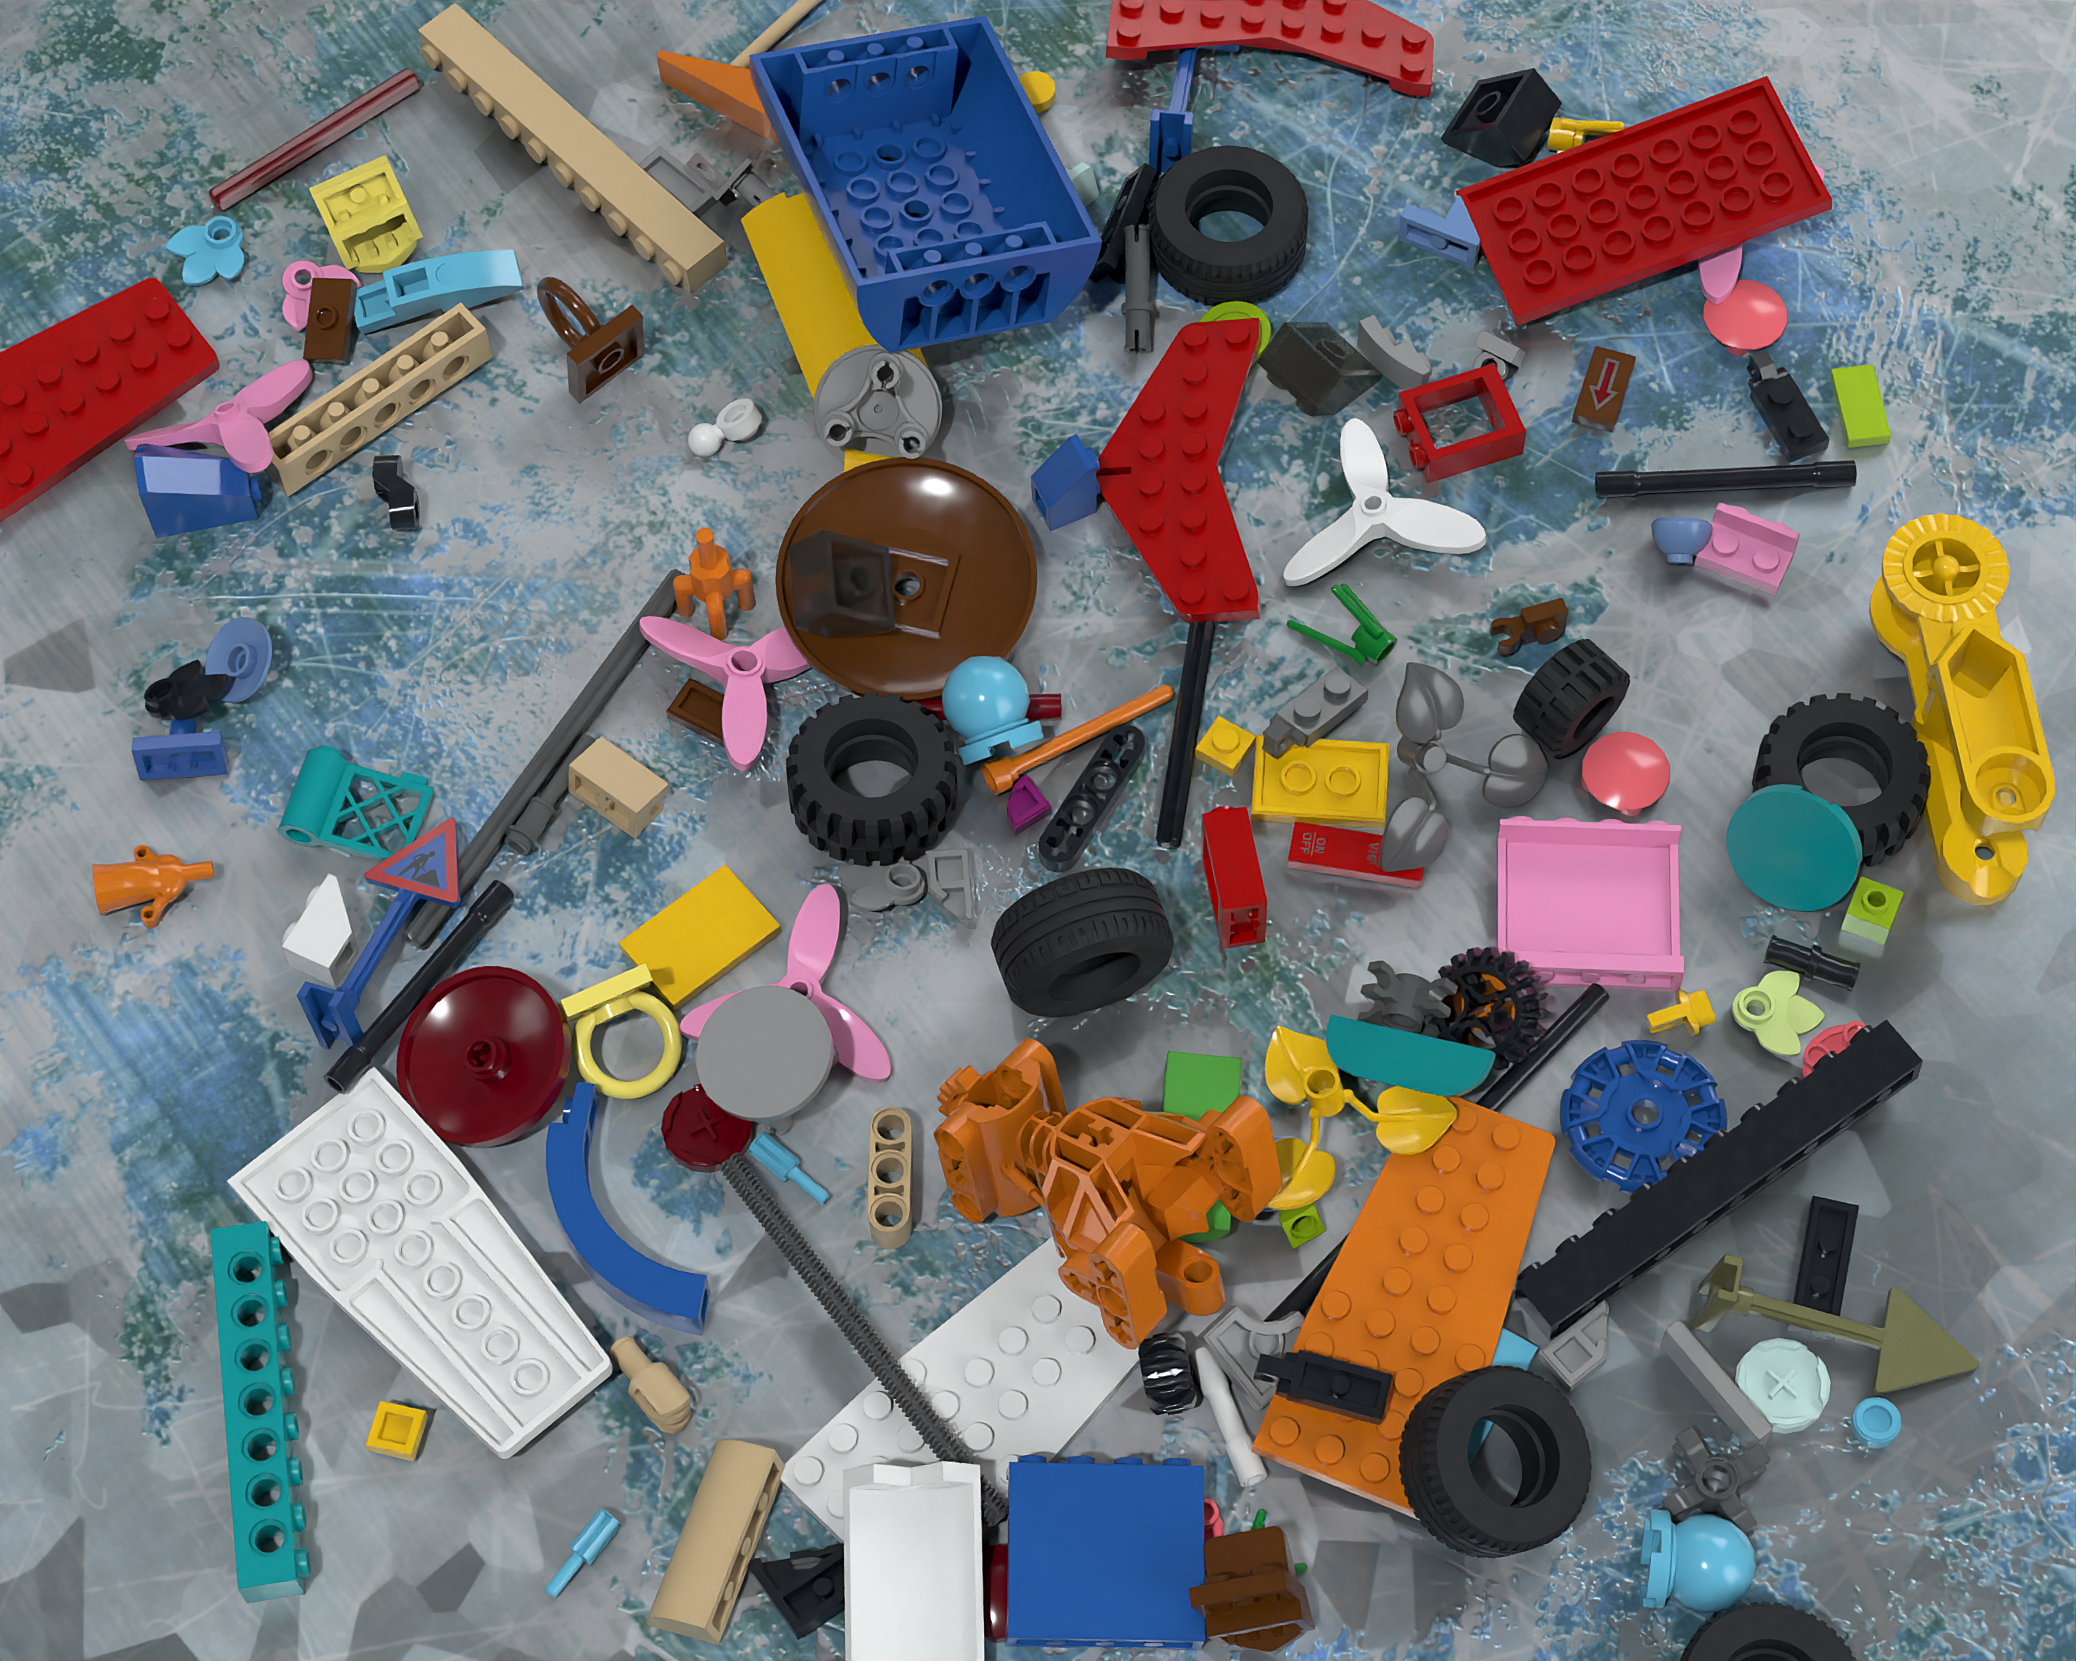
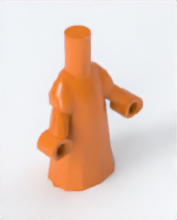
M138 845L134 849L135 861L92 865L93 884L99 914L104 915L113 910L154 899L152 905L144 906L141 909V920L148 929L158 926L160 916L168 902L171 903L179 897L187 882L215 878L212 861L184 865L179 858L171 854H155L146 845Z

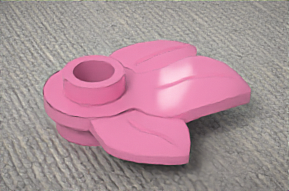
M305 260L291 263L285 269L282 276V285L287 294L282 305L283 316L286 322L296 332H301L307 327L313 278L353 279L357 283V289L361 288V283L358 278L346 268L338 265L318 267L313 262ZM305 274L311 278V281L308 284L301 285L295 279L297 276Z

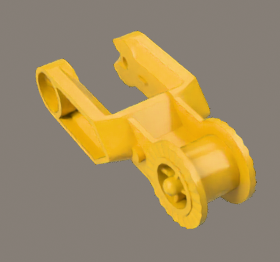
M1939 513L1924 515L1910 520L1898 528L1889 539L1882 558V575L1877 580L1870 597L1869 616L1872 628L1878 639L1890 652L1898 655L1905 661L1916 709L1911 720V725L1917 731L1915 742L1921 741L1924 743L1928 754L1926 763L1930 766V782L1922 812L1937 875L1943 887L1955 898L1969 904L1990 905L2003 901L2015 891L2028 861V845L2021 830L2033 829L2037 831L2042 826L2055 796V778L2024 653L2001 638L1995 608L2001 602L2009 582L2010 567L2006 552L2003 550L1999 540L1987 528L1980 526L1974 520L1966 519L1959 515ZM2010 794H2011V795L2013 796V798H2014V803H2013V804H2012V801H2011ZM1981 846L1987 847L1992 851L1993 857L1989 860H1982L1976 856L1975 849Z

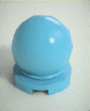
M970 657L959 664L947 676L942 692L943 713L952 729L967 738L964 741L967 746L956 749L963 766L996 755L994 746L1009 741L1012 749L1044 738L1040 720L1029 723V719L1025 718L1030 704L1027 683L1018 670L1001 657Z
M1648 1509V1519L1644 1521L1640 1564L1649 1565L1647 1586H1640V1603L1642 1608L1662 1610L1666 1599L1672 1596L1684 1608L1701 1613L1727 1610L1746 1596L1756 1571L1755 1550L1746 1534L1731 1521L1711 1514L1690 1516L1675 1526L1671 1522L1668 1510Z

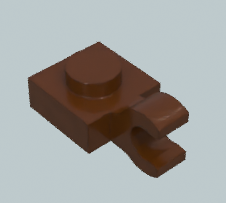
M1558 598L1521 609L1520 616L1498 618L1492 621L1489 631L1491 636L1504 633L1510 637L1507 640L1498 642V654L1509 655L1515 652L1521 640L1523 645L1533 642L1547 643L1555 640L1561 634H1565L1568 609L1563 598Z

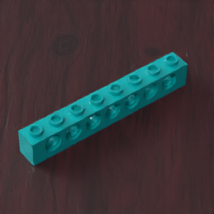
M267 1221L210 1229L238 1590L247 1604L304 1595V1578L311 1577V1563L308 1549H301L300 1532L307 1531V1517L304 1503H297L296 1486L303 1485V1470L300 1457H293L292 1441L299 1440V1424L296 1412H289L288 1396L295 1395L296 1388L292 1367L285 1366L284 1352L292 1350V1341L288 1323H282L281 1308L288 1307L285 1280H278L277 1264L284 1263V1249L280 1244L279 1236H272ZM251 1270L261 1271L258 1278L248 1283L240 1282L245 1273ZM256 1313L265 1314L259 1324L251 1327L244 1326L249 1316ZM259 1357L268 1358V1362L263 1368L256 1371L247 1370L249 1364L254 1359ZM263 1401L272 1402L271 1408L265 1414L259 1416L251 1415L252 1409L258 1403ZM266 1446L276 1447L274 1454L269 1459L264 1461L254 1460L256 1453L261 1448ZM270 1491L280 1492L279 1498L274 1504L266 1507L258 1505L260 1498L265 1493ZM272 1537L284 1538L281 1547L271 1553L262 1552V1547L268 1539Z

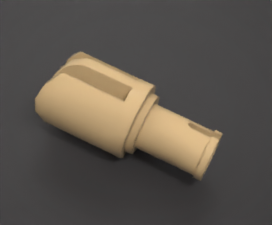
M625 1336L616 1341L611 1346L608 1354L609 1358L617 1364L630 1380L628 1389L630 1397L662 1432L670 1434L681 1432L688 1425L691 1415L688 1391L665 1363H652L636 1344L632 1336Z

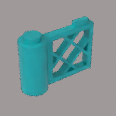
M320 745L318 748H312L307 751L277 830L283 838L301 846L316 847L322 845L382 862L395 854V852L382 849L376 838L398 828L405 840L402 848L418 838L433 797L434 787L427 786L428 778L402 771L399 778L348 763L343 758L342 752L327 745ZM354 779L372 783L378 795L356 804L350 793ZM404 793L420 797L417 808L402 816L398 815L390 799ZM347 801L350 807L343 810ZM384 803L393 820L370 829L362 812ZM353 816L357 818L364 833L351 839L334 835L337 824ZM411 822L410 828L407 831L404 825Z

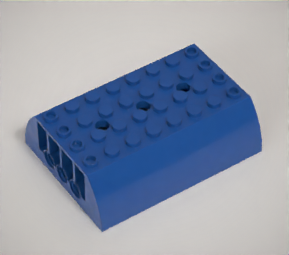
M986 16L749 55L750 73L756 93L861 320L869 334L890 353L1050 323L1067 308L1083 288L1098 259L1102 240ZM887 156H888V157H890L893 161H885V160L881 159V157H887ZM917 213L921 218H914L908 214Z

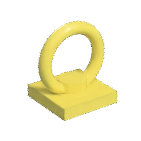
M646 963L564 998L559 1003L568 1024L578 1020L572 1037V1052L580 1074L587 1083L595 1084L597 1091L613 1098L637 1099L656 1092L673 1076L681 1058L682 1035L675 1016L659 999L642 992L648 989L653 981ZM633 1009H638L650 1015L661 1029L664 1039L662 1058L651 1073L638 1080L621 1081L611 1078L599 1069L592 1057L590 1047L592 1032L595 1026L616 1019Z

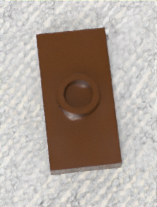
M312 279L303 359L308 361V363H348L357 283L353 279Z

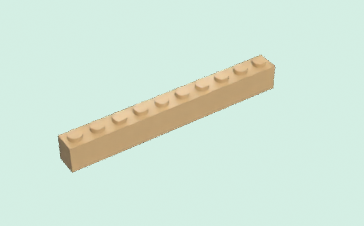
M456 3L418 29L422 46L420 54L424 61L431 68L435 69L438 67L446 74L449 83L456 91L466 92L483 115L488 116L490 114L494 117L503 132L510 139L514 140L517 138L523 143L534 161L537 163L544 162L552 169L553 175L562 186L566 188L571 186L579 194L581 201L589 210L600 212L617 235L622 236L624 234L629 238L637 252L645 260L652 259L658 264L670 283L673 285L679 283L692 294L728 265L725 243L716 233Z

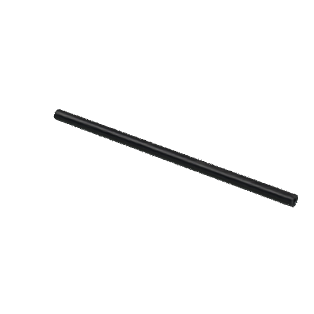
M1592 983L1547 1029L1544 1035L1539 1037L1536 1041L1538 1047L1535 1051L1525 1052V1059L1520 1063L1513 1064L1475 1104L1499 1113L1609 1000L1606 990L1599 984ZM1349 1233L1267 1316L1264 1322L1278 1320L1292 1311H1299L1302 1315L1306 1312L1319 1293Z

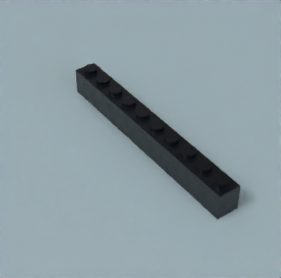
M1887 1019L1875 1028L1871 1025L1863 1027L1850 1039V1046L1838 1054L1834 1050L1825 1054L1813 1066L1814 1071L1802 1080L1796 1076L1787 1081L1777 1091V1098L1765 1106L1762 1103L1752 1106L1740 1118L1741 1123L1729 1132L1721 1129L1714 1133L1704 1143V1150L1693 1158H1690L1688 1155L1679 1158L1666 1171L1668 1175L1654 1185L1649 1181L1641 1185L1630 1196V1203L1618 1211L1610 1208L1602 1213L1593 1222V1229L1579 1238L1575 1234L1564 1240L1556 1248V1255L1543 1265L1540 1261H1537L1525 1268L1517 1277L1519 1282L1516 1283V1301L1549 1342H1551L1602 1301L1611 1299L1916 1080L1919 1076L1923 1060Z

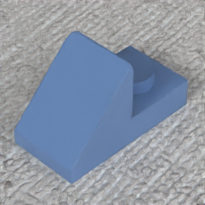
M1457 196L1446 218L1438 216L1429 209H1420L1406 204L1400 215L1399 241L1473 270L1475 269L1478 262L1480 238L1461 196Z

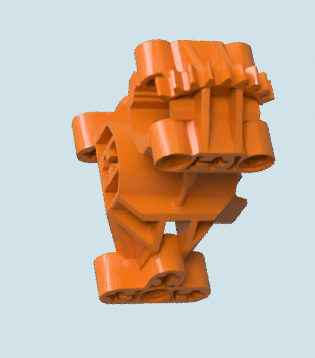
M1031 1038L1024 1039L997 1066L996 1070L987 1071L983 1076H980L971 1065H968L964 1070L960 1067L939 1087L941 1093L937 1096V1099L942 1105L938 1110L947 1118L935 1129L933 1134L939 1146L938 1155L946 1184L953 1192L951 1194L953 1206L970 1222L981 1224L992 1212L1005 1218L1025 1213L1041 1205L1047 1212L1057 1254L1061 1258L1067 1259L1058 1269L1061 1281L1072 1293L1100 1308L1105 1329L1118 1344L1130 1350L1136 1349L1167 1315L1165 1301L1197 1316H1208L1222 1308L1225 1303V1292L1217 1262L1211 1258L1210 1254L1178 1238L1192 1233H1206L1209 1230L1206 1213L1219 1199H1221L1224 1207L1234 1217L1244 1222H1252L1282 1189V1179L1270 1118L1263 1106L1256 1100L1246 1095H1238L1223 1113L1216 1110H1207L1197 1122L1174 1112L1143 1111L1141 1101L1126 1097L1099 1098L1085 1103L1067 1114L1053 1056L1041 1043Z

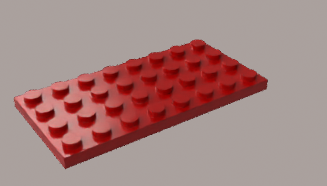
M1768 76L1456 191V195L1461 196L1480 238L1479 248L1516 326L1832 209V198Z

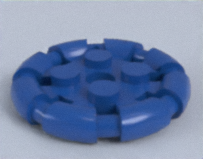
M1651 1040L1622 1041L1620 1047L1611 1050L1604 1047L1594 1052L1572 1073L1571 1079L1573 1082L1569 1089L1563 1091L1559 1113L1562 1135L1568 1136L1572 1147L1569 1149V1152L1574 1160L1589 1176L1602 1184L1604 1180L1619 1186V1192L1632 1195L1636 1189L1646 1182L1651 1181L1655 1185L1668 1175L1666 1173L1668 1169L1660 1171L1658 1164L1665 1161L1668 1156L1672 1164L1685 1155L1693 1158L1705 1149L1703 1147L1704 1143L1714 1133L1721 1129L1727 1131L1728 1127L1725 1101L1718 1097L1715 1090L1717 1082L1711 1073L1688 1053L1678 1054L1667 1049L1668 1044ZM1627 1064L1632 1069L1633 1074L1620 1078L1616 1067ZM1659 1065L1674 1071L1672 1078L1656 1071ZM1597 1089L1602 1091L1600 1100L1588 1096L1589 1090ZM1689 1095L1698 1096L1701 1104L1689 1107L1685 1097ZM1640 1106L1648 1107L1655 1112L1657 1120L1647 1125L1640 1124L1634 1120L1631 1111ZM1598 1125V1136L1589 1138L1585 1128ZM1689 1130L1698 1134L1701 1138L1699 1144L1686 1139ZM1616 1153L1632 1160L1628 1170L1612 1163Z

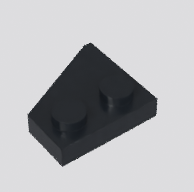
M844 1543L829 1545L820 1551L807 1549L790 1552V1558L763 1563L761 1558L751 1559L747 1565L752 1577L798 1640L845 1609Z

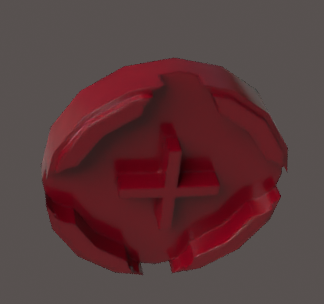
M700 1083L693 1085L692 1089L684 1093L682 1091L671 1099L663 1112L661 1131L668 1153L679 1165L694 1172L713 1173L720 1171L722 1163L730 1159L733 1153H739L737 1157L742 1156L743 1158L752 1143L754 1123L753 1121L734 1117L722 1110L709 1097Z

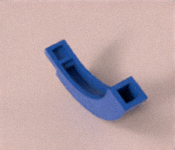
M576 1082L573 1098L567 1097L564 1103L563 1123L549 1122L546 1140V1171L549 1190L560 1227L568 1245L582 1268L615 1301L655 1324L676 1331L702 1336L711 1293L707 1275L676 1270L645 1257L630 1247L614 1232L594 1202L589 1184V1155L600 1101L595 1084Z

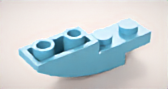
M486 250L450 254L383 271V281L356 289L354 315L357 328L364 335L438 309H442L446 313L460 302L466 308H470L523 290L524 285L516 253L514 250Z

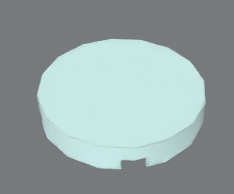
M1775 1338L1761 1341L1742 1357L1735 1370L1734 1384L1772 1427V1432L1787 1434L1804 1430L1818 1420L1829 1400L1831 1382L1826 1365L1819 1356L1816 1358L1812 1352L1807 1350V1346L1795 1340Z

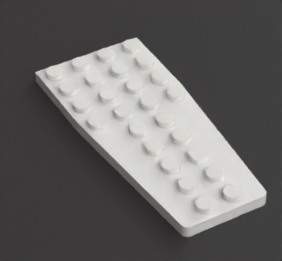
M375 1067L358 1078L345 1094L339 1093L227 1180L233 1192L260 1222L267 1221L272 1236H279L282 1247L307 1276L498 1457L502 1459L512 1457L611 1375L613 1367L607 1354L460 1160Z
M1053 1236L897 1360V1364L902 1366V1370H905L904 1373L908 1374L909 1379H912V1384L915 1383V1387L919 1388V1393L922 1392V1397L925 1396V1401L929 1402V1406L932 1405V1410L936 1411L935 1414L939 1415V1419L943 1420L942 1423L946 1424L947 1429H950L949 1432L953 1433L954 1438H957V1443L960 1442V1447H963V1451L967 1452V1457H971L970 1460L974 1461L973 1464L980 1465L981 1475H985L984 1478L988 1479V1484H992L991 1487L992 1489L995 1488V1494L998 1493V1497L1002 1498L1001 1501L1006 1503V1507H1008V1480H1006V1472L1009 1462H1017L1018 1457L1024 1455H1040L1047 1458V1463H1055L1140 1365L1138 1347L1130 1350L1118 1344L1106 1331L1100 1308L1072 1293L1061 1281L1058 1269L1067 1259L1061 1258L1057 1254ZM1165 1301L1167 1315L1145 1339L1152 1338L1155 1334L1168 1333L1187 1311ZM878 1377L785 1463V1468L780 1478V1484L840 1543H844L843 1470L869 1464L916 1467L939 1462L940 1458H936L937 1454L932 1452L933 1449L929 1448L930 1445L925 1443L926 1440L922 1439L923 1436L918 1434L920 1431H916V1427L911 1425L913 1422L908 1421L909 1417H905L906 1413H903L901 1411L903 1408H899V1404L895 1403L896 1399H892V1395L888 1394L889 1390H885V1386L881 1385L882 1381L877 1380ZM1008 1513L992 1527H989V1523L985 1522L986 1518L981 1517L982 1540L1008 1516Z

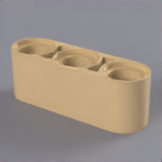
M893 1106L884 1107L873 1115L869 1134L867 1213L872 1239L877 1245L886 1249L899 1248L904 1245L910 1238L912 1231L914 1156L912 1125L908 1114L904 1110ZM896 1129L903 1133L894 1140H887L881 1137L885 1131ZM888 1172H896L902 1175L900 1180L894 1183H885L880 1180L881 1176ZM888 1215L901 1218V1221L892 1227H885L878 1223L881 1218Z

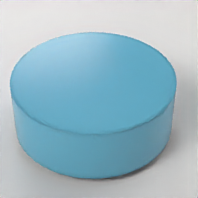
M1871 1397L1861 1401L1855 1408L1851 1418L1853 1435L1860 1443L1870 1448H1883L1890 1445L1897 1437L1901 1428V1416L1896 1406L1880 1397Z

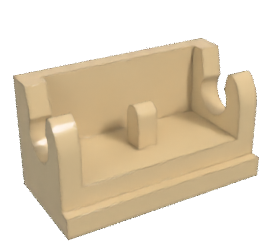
M602 736L569 764L568 792L634 839L640 836L641 831L664 809V805L659 800L668 792L669 783Z

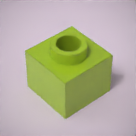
M1861 876L1841 930L1884 945L1904 892Z

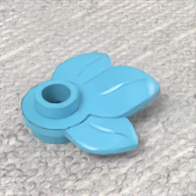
M225 216L214 217L205 226H188L176 233L165 246L168 252L186 258L182 276L185 285L190 286L204 285L217 274L231 281L240 273L245 261L244 254L240 249L244 239L242 229L237 222Z

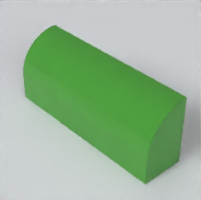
M1168 1051L1164 1069L1161 1112H1174L1196 1122L1207 1110H1216L1223 1113L1239 1095L1242 1058ZM1219 1199L1206 1213L1209 1230L1206 1233L1187 1234L1178 1239L1186 1243H1204L1221 1239L1230 1231L1231 1213L1227 1211L1221 1199Z

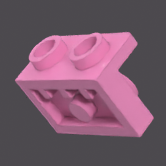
M1718 503L1711 524V536L1704 549L1696 555L1695 565L1776 596L1795 555L1800 534L1781 522H1771L1752 515L1742 507Z

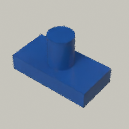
M173 719L170 723L169 735L133 737L131 751L139 779L153 780L228 774L229 759L222 732L196 733L197 724L193 719Z

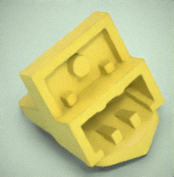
M386 155L309 188L347 270L354 268L356 271L364 274H383V271L402 266L416 250L417 240L423 237Z

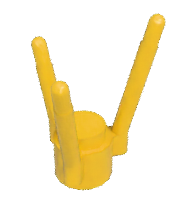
M1554 117L1548 138V150L1558 151L1557 153L1584 144L1586 135L1606 136L1625 129L1624 123L1621 121L1572 120Z

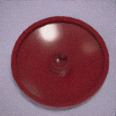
M482 966L457 973L432 989L417 1005L406 1023L398 1046L396 1060L397 1082L401 1097L440 1139L448 1143L467 1148H484L511 1141L531 1129L544 1117L555 1103L564 1086L570 1067L572 1045L567 1018L557 999L545 986L518 970L502 966Z

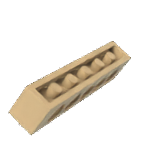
M460 302L271 430L268 435L273 447V457L271 463L264 471L283 493L289 497L491 359L493 355L486 328Z

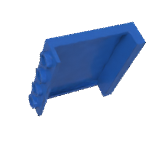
M1024 1455L1018 1457L1017 1462H1009L1006 1472V1480H1008V1567L1005 1647L1200 1650L1205 1642V1617L1191 1608L1189 1588L1204 1585L1203 1580L1205 1579L1204 1466H1191V1460L1185 1458L1165 1459L1162 1461V1465H1143V1459L1137 1457L1114 1459V1464H1095V1459L1088 1456L1066 1458V1463H1047V1458L1040 1455Z

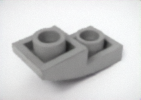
M1374 315L1359 321L1357 345L1367 359L1385 377L1404 390L1429 383V376L1432 375L1431 365L1425 354L1422 352L1418 353L1410 340L1396 345L1391 331L1387 327L1382 328Z

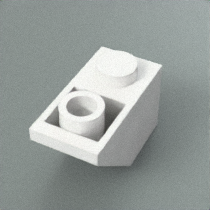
M328 873L321 886L314 887L306 901V909L298 922H293L287 928L283 937L282 948L291 967L337 987L359 952V948L338 880L335 876Z

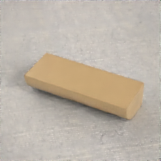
M723 1439L716 1442L646 1621L648 1626L719 1645L747 1572V1565L752 1559L781 1483L780 1478L785 1464L775 1449L733 1439Z

